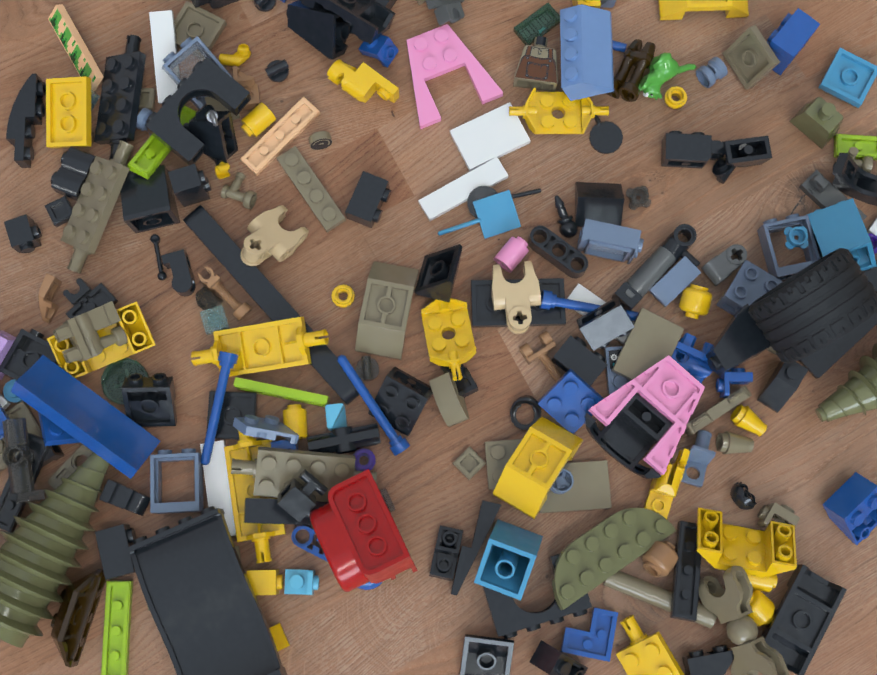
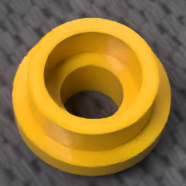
M671 87L666 91L664 100L670 108L679 109L685 105L687 94L681 87ZM672 96H677L679 101H674Z
M338 285L332 291V301L336 306L346 308L354 302L355 294L350 286ZM346 293L348 295L347 299L340 300V294Z

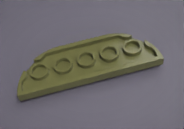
M628 508L612 514L576 538L563 549L555 563L552 587L560 610H564L651 548L654 542L663 541L677 530L666 518L652 510Z

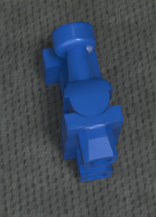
M685 333L680 341H678L672 358L702 384L703 380L712 373L707 363L706 354L713 344L705 342L701 351L693 348L697 338L689 333Z

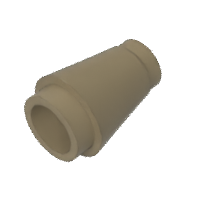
M725 431L724 433H719L716 438V449L724 455L751 453L754 448L752 438Z

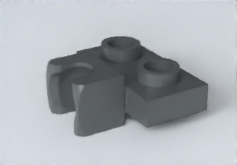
M426 0L429 10L436 9L434 13L440 26L446 22L455 23L465 16L461 5L464 0Z

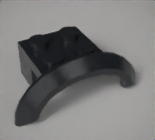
M636 393L612 422L601 431L596 425V420L588 413L585 414L587 431L611 457L631 472L643 478L661 477L653 468H647L638 464V462L651 446L659 441L673 423Z

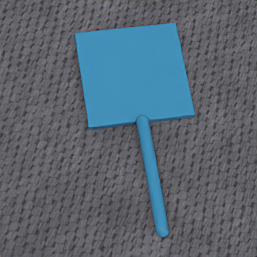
M510 190L474 201L473 205L478 217L477 219L438 232V235L441 236L480 223L484 239L521 227Z

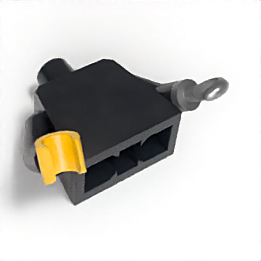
M206 105L196 112L195 117L189 123H185L183 126L205 144L206 151L204 154L215 161L216 176L218 179L230 177L228 172L230 165L227 163V160L238 151L231 111H215L212 105Z

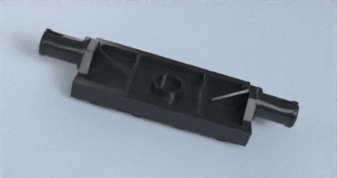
M127 35L125 53L106 57L94 142L100 145L109 144L111 146L109 160L113 159L120 140L128 143L129 141H134L146 61V54L139 51L141 38L136 35Z

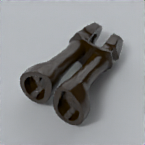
M635 39L623 55L624 58L618 72L614 76V91L606 94L616 99H619L621 95L622 99L627 102H633L638 99L640 95L638 87L646 68L650 67L656 48L654 43L647 42L643 48L642 40ZM632 66H635L628 82H625Z

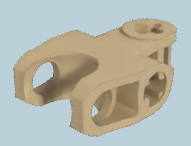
M284 205L267 210L253 219L248 225L247 230L251 235L247 236L244 240L240 253L241 260L246 265L257 266L273 255L279 262H282L291 256L298 246L303 243L309 231L305 227H300L295 231H287L281 228L279 223L283 221L288 211Z
M524 261V278L518 283H509L503 278L500 264L493 265L491 297L493 310L505 309L508 329L515 334H522L528 330L532 321L530 306L541 305L539 280L531 261ZM516 316H520V319L523 320L522 324H518V321L515 320Z

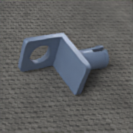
M705 430L697 431L695 445H692L689 449V458L681 482L699 488L703 486L707 465L716 454V452L708 450L712 434ZM690 467L697 469L699 477L697 479L689 478L686 470Z

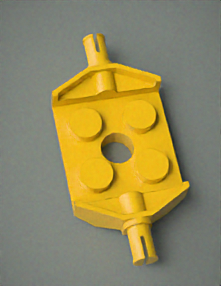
M533 88L525 105L509 106V116H522V119H525L533 134H584L595 115H609V106H595L589 97L570 101L565 92H536V88ZM560 110L564 117L557 119L553 117L552 112Z
M450 298V302L436 299L421 310L430 362L438 366L449 367L454 381H457L456 372L458 380H461L463 378L460 368L461 364L469 361L476 354L467 302ZM446 331L455 333L454 338L449 340L443 338L442 335Z

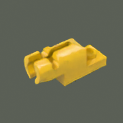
M338 59L327 72L329 80L336 85L341 83L342 90L358 101L366 103L376 91L385 101L389 99L395 103L399 98V88L364 62L356 69Z
M683 448V450H679L675 463H670L669 461L665 474L661 475L660 478L652 479L644 505L645 509L652 510L667 519L673 498H676L680 482L683 478L690 454L688 449Z

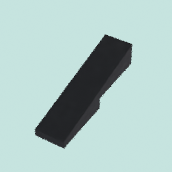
M482 500L471 548L461 546L451 589L452 595L457 596L501 504Z

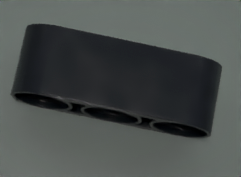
M536 226L531 230L528 244L533 251L571 278L577 279L584 275L588 267V260L585 255L544 226ZM535 235H542L545 241L538 243L533 237ZM559 248L563 251L564 255L560 257L555 256L552 250ZM574 261L579 262L582 265V269L574 270L571 267V263Z

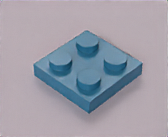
M839 48L818 88L859 108L877 76V66Z

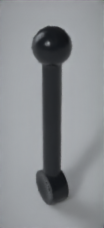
M154 234L150 240L154 244L159 270L157 277L163 281L167 275L163 271L159 249L160 237Z

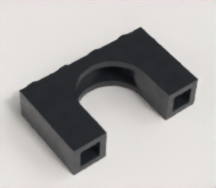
M208 57L203 62L199 61L192 69L193 73L188 78H183L177 86L178 90L173 95H168L164 99L162 108L157 113L153 112L148 117L147 124L145 125L150 134L188 165L195 164L206 151L204 143L181 124L180 117L185 104L193 98L207 96L216 99L237 116L251 100L250 92Z
M560 554L548 557L553 573L556 567V560ZM482 586L497 636H503L504 639L517 636V631L525 628L527 632L540 629V624L550 621V625L564 621L563 616L573 614V617L587 614V609L592 607L587 593L564 610H560L554 599L551 605L542 611L527 612L519 608L512 597Z

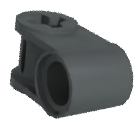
M734 244L707 262L701 269L712 283L717 286L747 259V251L742 245ZM735 254L738 256V258L734 260L731 259V256Z

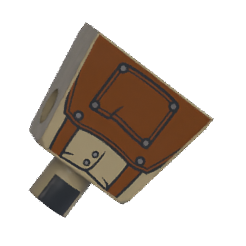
M537 36L534 38V46H524L515 73L513 87L536 88V90L555 92L558 82L556 50L547 48L548 39L546 37Z

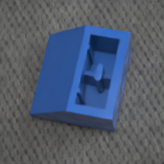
M857 472L822 504L828 517L855 545L866 539L877 526V485Z

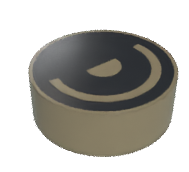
M327 131L315 132L308 139L313 150L325 149L332 144L331 135Z

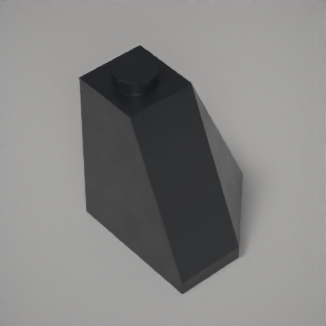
M299 0L288 4L286 15L288 27L329 59L333 60L345 54L348 47L345 42L349 34H353L351 33L354 26L352 23H348L334 12L324 9L321 4L313 9L304 6Z
M749 304L744 305L735 313L706 354L710 369L716 372L718 376L758 356L771 347L769 340L763 335V331L758 328L756 321L748 313Z

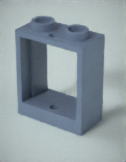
M792 214L785 217L786 220L777 221V218L764 221L763 225L757 230L768 273L779 280L790 278L820 259L808 215L799 216V214ZM804 226L807 229V241L809 242L808 246L803 249L806 262L778 267L770 233L784 231L787 227Z
M181 449V453L172 454V450H158L156 455H150V513L200 512L204 509L203 464L200 461L201 453L196 452V449ZM194 461L195 501L162 503V462Z

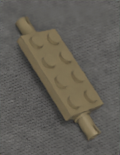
M120 140L113 159L107 160L96 156L91 164L86 181L81 187V193L72 209V214L60 240L72 245L73 249H75L67 269L81 274L87 256L95 253L130 168L127 167L126 163L134 148L133 145Z
M259 446L257 459L250 461L233 458L231 474L253 475V478H255L253 496L276 498L293 479H296L303 485L305 482L299 476L306 469L328 488L322 496L315 490L312 492L316 496V501L329 502L328 492L333 486L363 471L356 470V458L354 455ZM371 472L374 480L377 481V472Z

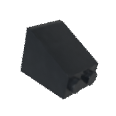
M159 165L148 180L130 170L120 191L123 219L135 233L180 223L175 196L168 174L169 171L165 165Z

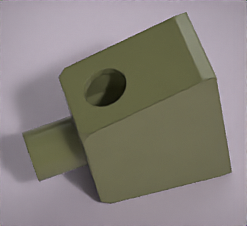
M817 97L805 104L790 122L823 149L838 132L844 117L836 110L834 104L827 103L823 98Z

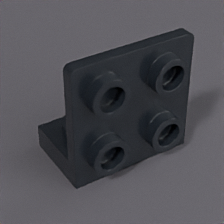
M394 367L386 375L375 401L392 427L409 436L424 406L432 397L433 392L431 386ZM369 410L368 414L374 417L371 411Z

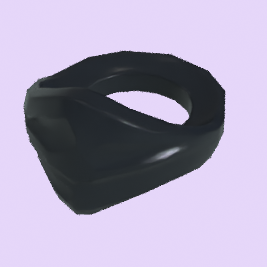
M530 395L519 397L510 409L512 423L521 430H529L541 417V407L538 405V401ZM524 403L532 405L535 412L533 421L527 425L519 423L516 419L517 409Z

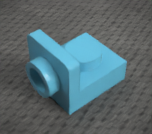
M285 569L284 594L314 595V590L319 589V575H315V570Z

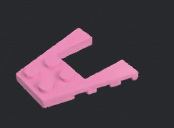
M448 24L407 40L420 129L441 121V116L425 81L465 66L482 104L503 96V91Z
M668 355L592 406L588 411L601 423L608 426L636 393H639L673 423L643 458L660 475H664L705 386Z

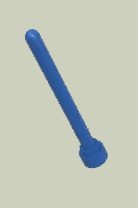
M542 290L539 308L549 310L556 306L591 312L602 305L559 298L552 291ZM626 310L631 320L635 321L639 312Z
M219 352L218 360L220 361L219 366H221L200 460L203 465L210 463L230 369L234 367V364H237V354Z
M339 355L337 358L338 363L389 438L390 450L394 456L400 454L410 444L405 437L402 438L401 435H397L347 357Z

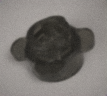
M646 186L634 189L629 188L626 191V196L629 197L630 209L636 210L638 207L647 208L650 206L651 200L648 199L649 193Z

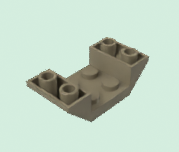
M373 262L367 279L359 317L355 351L401 360L413 293H415L419 273L418 269Z

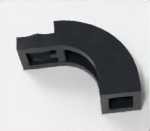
M839 153L838 159L833 165L832 174L835 178L832 184L838 190L854 199L877 206V175L861 169L849 153Z

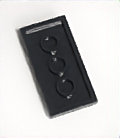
M564 278L538 279L540 294L542 290L552 291L559 298H565ZM506 279V281L509 283H518L523 280ZM471 280L472 328L508 327L505 309L493 310L491 297L492 280ZM539 305L530 306L532 315L530 326L566 325L565 308L555 306V308L547 310L539 308ZM516 316L515 320L518 321V324H522L523 320L520 319V316Z

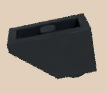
M768 136L723 142L727 165L741 168L762 165L772 158Z
M780 361L757 401L778 413L797 390L809 369L797 362L785 363Z

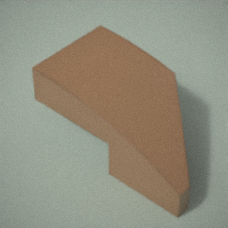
M233 66L234 80L248 90L251 95V100L242 110L254 109L260 103L258 84L255 83L254 77L251 75L247 76L237 66Z
M47 273L40 287L38 299L42 320L50 324L59 308L52 300L62 282Z

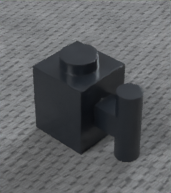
M306 469L299 476L305 482L303 485L296 479H293L277 496L278 505L298 522H301L304 517L309 518L310 512L316 509V496L312 492L315 490L322 496L328 489Z

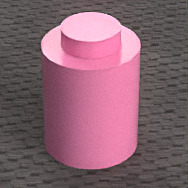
M519 236L517 238L511 237L496 254L494 261L500 264L502 269L511 273L529 252L527 242Z

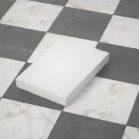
M510 102L450 130V135L469 171L476 169L495 157L500 158L530 143L531 140L518 116H509V106H512Z

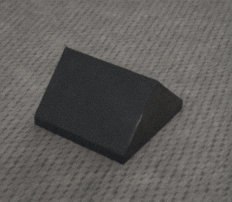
M575 183V223L577 227H584L585 219L621 226L624 207V194L621 184Z
M460 244L424 257L415 288L417 295L450 302L463 248Z

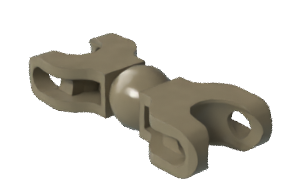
M740 566L728 568L723 575L726 589H723L717 578L713 576L700 578L699 597L703 606L711 613H714L721 624L727 622V636L731 642L737 645L731 648L734 654V661L731 666L732 675H759L758 672L762 675H789L782 655L776 649L767 645L763 636L757 638V624L748 616V614L753 612L750 606L753 587L745 570Z

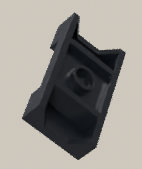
M299 0L304 6L312 9L321 4L324 9L332 11L342 17L344 21L352 23L354 26L351 33L369 44L391 27L396 14L375 0Z
M797 564V568L787 584L788 590L769 627L763 630L760 637L763 636L767 645L776 649L782 655L788 671L795 675H804L847 589L813 573L807 566Z

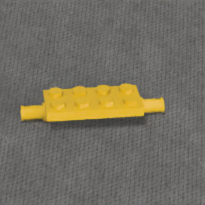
M304 317L214 331L213 346L206 350L192 351L191 358L200 357V359L191 361L194 366L213 363L217 365L220 372L219 352L237 354V364H234V367L230 369L229 377L312 364L309 347L327 345L329 338L319 339V337L327 336L328 332L326 329L307 333Z
M238 430L240 440L237 441L238 444L224 447L237 542L251 540L255 545L256 564L270 562L272 559L268 539H271L273 536L286 534L285 525L244 523L245 498H277L253 496L255 483L253 475L231 474L233 458L254 461L257 459L258 446L271 448V442L273 441L268 439L256 441V438L246 436Z
M630 615L629 618L626 617L620 621V624L631 640L629 646L616 653L627 675H684L659 631L652 635L644 634L634 615Z

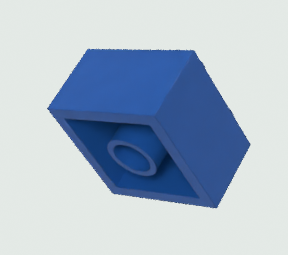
M799 8L793 15L788 13L777 30L775 29L767 39V43L780 61L772 69L779 75L784 72L820 25L819 22Z

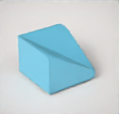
M344 403L326 405L327 428L332 431L337 428L347 427Z

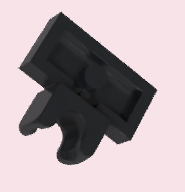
M82 278L76 280L80 287L77 294L70 293L68 290L63 291V295L74 305L66 313L70 319L113 301L114 305L118 302L104 284L100 283L92 289Z

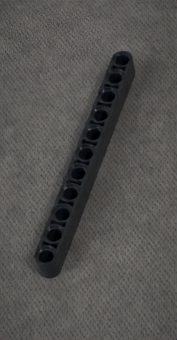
M201 205L183 219L186 225L272 321L301 317L256 266H249L243 263L240 257L241 249ZM305 322L306 332H314ZM327 345L309 347L311 365L347 405L350 404L360 394L338 363L336 355Z

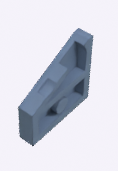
M247 414L245 417L234 418L233 427L246 436L261 437L274 441L276 436H283L290 444L298 443L299 435L280 422L276 416L266 415L265 418Z

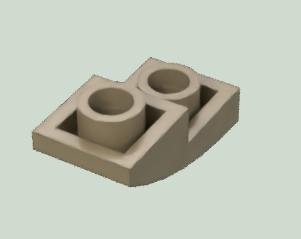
M450 372L429 380L436 404L448 427L470 419L464 397L459 395L456 382L452 379V373Z

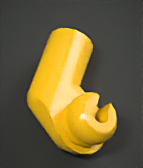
M240 44L237 52L233 55L220 53L219 62L222 65L238 67L250 58V48L247 44Z

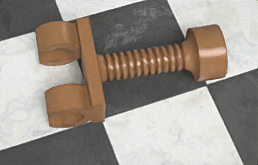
M205 267L206 271L211 274V277L204 279L198 273L199 279L211 292L213 290L217 291L234 309L232 315L238 321H241L252 310V307L247 302L240 303L222 286L220 277L215 275L211 268Z
M545 331L539 335V339L544 346L543 349L534 354L526 343L519 347V351L526 359L528 365L540 359L556 383L562 375H560L561 373H559L557 367H555L547 354L556 348V343L550 334Z

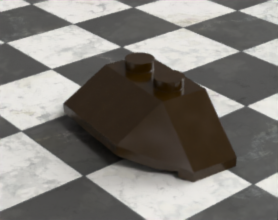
M97 569L73 582V585H68L60 595L63 602H59L61 604L59 611L55 613L54 619L51 621V627L53 628L51 636L67 667L71 668L79 663L106 583L103 569Z

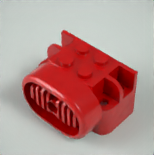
M369 469L333 486L328 492L329 503L310 512L309 518L330 568L344 592H350L368 582L377 584L389 578L394 580L396 579L395 575L409 568L412 569L413 573L418 571Z

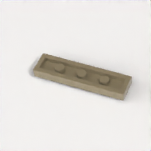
M296 146L277 157V161L327 233L346 221V218Z

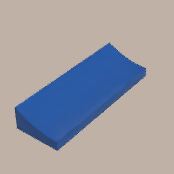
M44 355L15 381L11 389L13 394L130 479H132L161 442Z

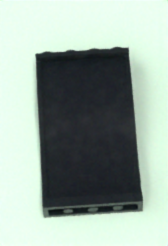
M214 506L205 508L200 511V516L192 518V516L185 517L178 521L179 525L173 528L169 526L162 527L155 531V536L137 538L132 541V546L126 548L127 553L131 555L143 595L177 675H287L262 609L235 549L224 518L225 512L223 509H215Z

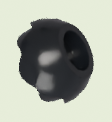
M737 482L732 486L730 495L735 504L743 510L753 509L757 503L755 502V496L749 493L748 486L742 484V482Z

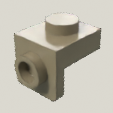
M774 502L767 506L764 505L757 515L760 518L757 525L760 527L767 526L773 518L780 523L796 526L800 517L794 514L795 511L792 508L783 504L780 506Z

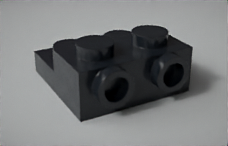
M21 329L0 365V372L17 380L42 355L49 358L58 365L49 343L43 340L44 334L34 329H31L30 332Z
M134 373L125 377L121 390L127 417L141 427L176 426L177 415L174 402L176 393L173 376L167 377L165 373H156L152 377H142L141 374Z

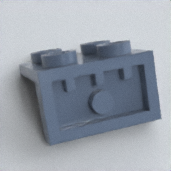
M745 260L728 290L720 297L716 305L734 316L744 305L749 304L750 306L754 301L783 281Z

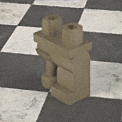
M113 301L63 322V325L53 330L58 342L69 338L72 343V348L62 351L66 363L83 362L101 354L103 349L113 344L122 346L128 343L127 336L121 326L113 328L111 334L99 337L97 333L98 330L121 321Z

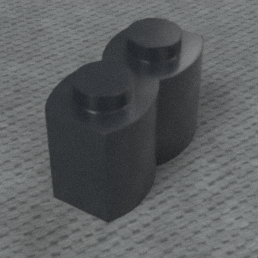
M70 147L61 157V167L51 177L52 189L56 193L78 200L81 187L86 181L90 166L96 156Z

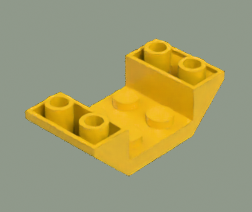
M658 0L660 20H682L685 12L725 10L726 18L749 16L748 0Z
M136 301L117 309L121 321L97 331L99 337L110 335L113 328L121 326L127 336L128 343L122 346L113 344L103 349L101 354L83 362L66 363L62 351L73 347L69 338L58 342L54 335L47 338L59 367L74 378H78L155 346L156 343L138 302Z
M541 417L529 428L505 465L493 495L535 519L547 500V493L567 461L572 460L583 439Z
M698 507L697 552L715 569L727 570L732 566H740L747 575L767 577L795 570L797 568L795 525L770 521L765 531L723 524L721 511Z

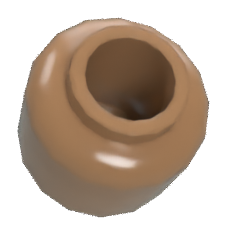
M668 541L654 542L651 548L642 556L643 568L654 577L667 576L678 560L675 546Z

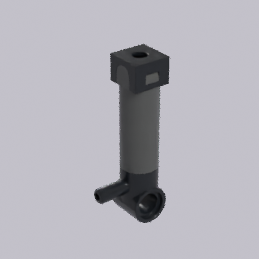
M681 224L676 227L611 298L618 297L625 310L631 311L680 257L686 256L697 267L700 262L687 251L696 240V230L689 224ZM678 234L685 235L688 242L680 241Z

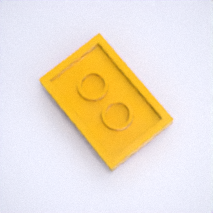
M84 76L46 79V147H92L91 78Z

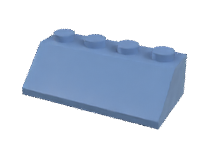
M582 4L561 9V88L570 101L613 92L611 12Z

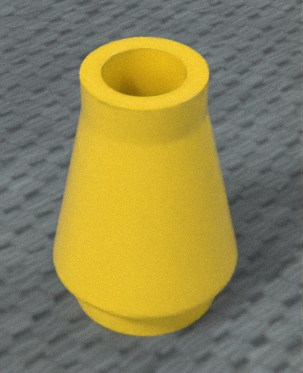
M740 404L731 414L730 420L733 421L735 426L750 431L757 436L763 435L767 429V424L749 406Z

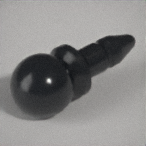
M556 195L555 207L561 218L557 220L558 224H560L559 231L563 237L571 238L577 233V224L572 221V215L567 216L568 213L566 207H564V202Z

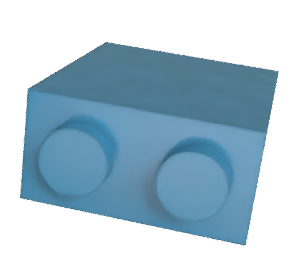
M853 198L807 214L821 257L839 248L848 249L853 255V259L857 261L861 271L877 266L871 239Z
M497 520L489 537L474 583L521 600L543 536Z

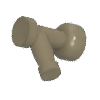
M851 147L848 153L855 163L864 171L871 173L873 157L865 156L862 160H855L859 150L856 147Z
M237 172L232 185L223 186L221 197L224 199L229 197L240 201L245 208L251 210L256 203L257 193L254 191L239 192L242 181H244L246 176L243 173Z

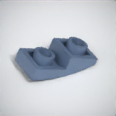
M684 256L649 292L666 307L701 271Z

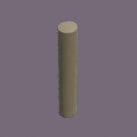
M618 571L603 582L604 586L668 612L671 611L672 592L622 571ZM698 603L697 621L695 623L711 629L717 616L708 611L703 604Z

